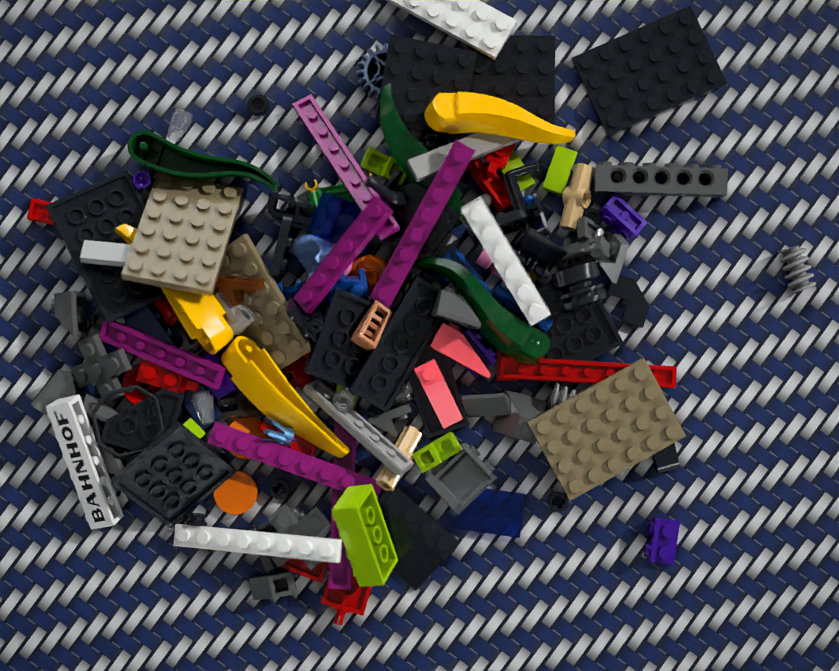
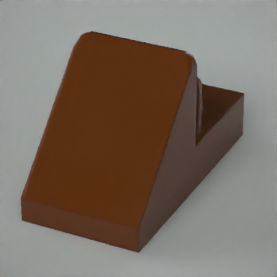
M221 275L217 278L216 286L232 306L243 304L244 294H255L256 290L264 288V279Z

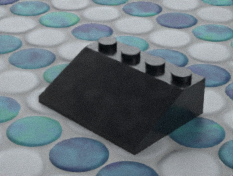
M396 485L393 491H385L378 499L398 557L393 571L414 590H417L446 560L460 542Z

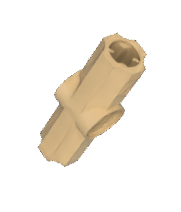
M583 163L575 164L570 186L566 187L563 192L564 209L559 225L560 228L572 232L577 231L578 218L583 216L584 208H588L591 202L589 188L594 167Z
M405 426L394 446L412 461L413 452L421 440L422 433L415 427ZM384 464L376 479V484L386 491H393L401 475L398 477Z

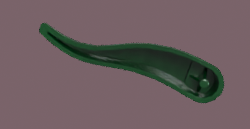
M388 83L382 88L380 99V122L385 141L395 160L411 182L428 190L436 175L416 182L407 165V161L429 151L413 136L403 123L394 104L391 84ZM456 185L446 204L462 215L461 207L466 204L464 201H461L462 192ZM460 217L451 230L463 224Z
M149 130L137 131L128 140V152L134 160L153 170L173 177L192 180L240 177L262 183L273 192H278L279 190L278 183L269 174L259 167L244 161L200 154L182 148Z
M422 257L417 260L416 267L434 270L451 281L481 322V326L478 328L479 331L500 352L525 365H534L540 362L546 355L550 347L547 334L510 314L464 266L444 258Z

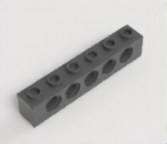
M601 161L599 165L594 166L592 194L613 195L617 193L618 195L723 198L727 195L728 168H721V165L713 164L708 165V168H699V164H687L686 167H678L676 163H666L664 167L656 166V163H643L642 166H634L633 162H621V165H612V162ZM612 173H618L621 176L620 183H614L611 180ZM633 174H640L643 177V182L641 184L635 183ZM656 174H661L664 177V184H658L655 181ZM677 175L685 176V185L677 182ZM700 175H704L705 177H707V186L700 184Z

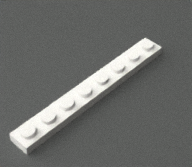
M175 524L173 546L340 563L342 540Z

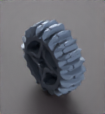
M384 43V49L380 50L379 45H375L376 52L369 48L367 50L369 57L364 54L361 56L365 63L358 62V67L363 70L356 71L357 76L362 77L358 80V84H365L361 88L362 91L370 90L368 92L369 98L376 94V102H378L380 88L375 85L381 84L383 77L380 76L382 75L381 68L384 70L385 63L380 58H385L387 55V43ZM374 62L378 72L372 80H369L368 71Z

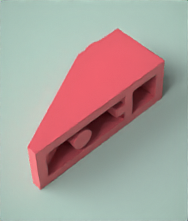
M448 322L447 325L442 323L430 347L488 379L491 375L464 335L459 332L460 327L451 322Z
M433 359L415 368L414 370L443 429L462 420L463 417L435 360Z

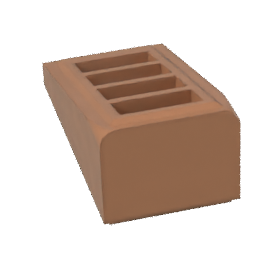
M374 300L353 333L351 341L366 351L375 349L393 311L379 301ZM375 311H377V312H379L381 315H383V318H381V317H379L378 315H376V314H375ZM371 319L376 321L378 323V326L375 323H373ZM367 327L373 330L374 332L371 333L369 330H367Z

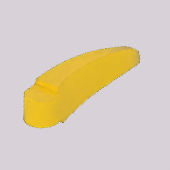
M467 92L439 93L428 105L424 113L427 124L433 130L448 132V134L486 133L543 144L569 143L575 138L574 130L553 125L518 105L484 94Z
M121 224L115 228V232L128 244L132 245L137 229L127 224ZM161 287L192 340L197 339L208 353L214 355L233 340V331L223 318L226 312L213 294L211 297Z
M246 336L236 337L223 352L221 360L232 374L230 379L248 400L267 417L275 420L285 428H291L294 430V434L338 458H343L348 454L350 449L309 408L288 382L266 349L263 348L261 350L252 339Z

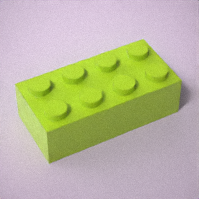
M373 485L348 486L332 509V517L337 523L340 539L343 540L346 548V556L351 562L353 575L357 579L359 587L384 585L395 567L398 557Z

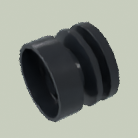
M596 261L552 274L555 289L566 288L567 293L558 297L559 301L568 298L570 300V303L561 306L562 311L581 310L594 306L607 298L606 292L597 295L595 293V290L603 288L604 285L592 283L593 279L600 276Z

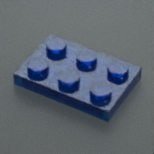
M323 191L307 233L337 244L360 215L361 211L356 203ZM370 241L360 253H366Z
M486 488L460 514L456 513L454 528L520 538L526 494Z

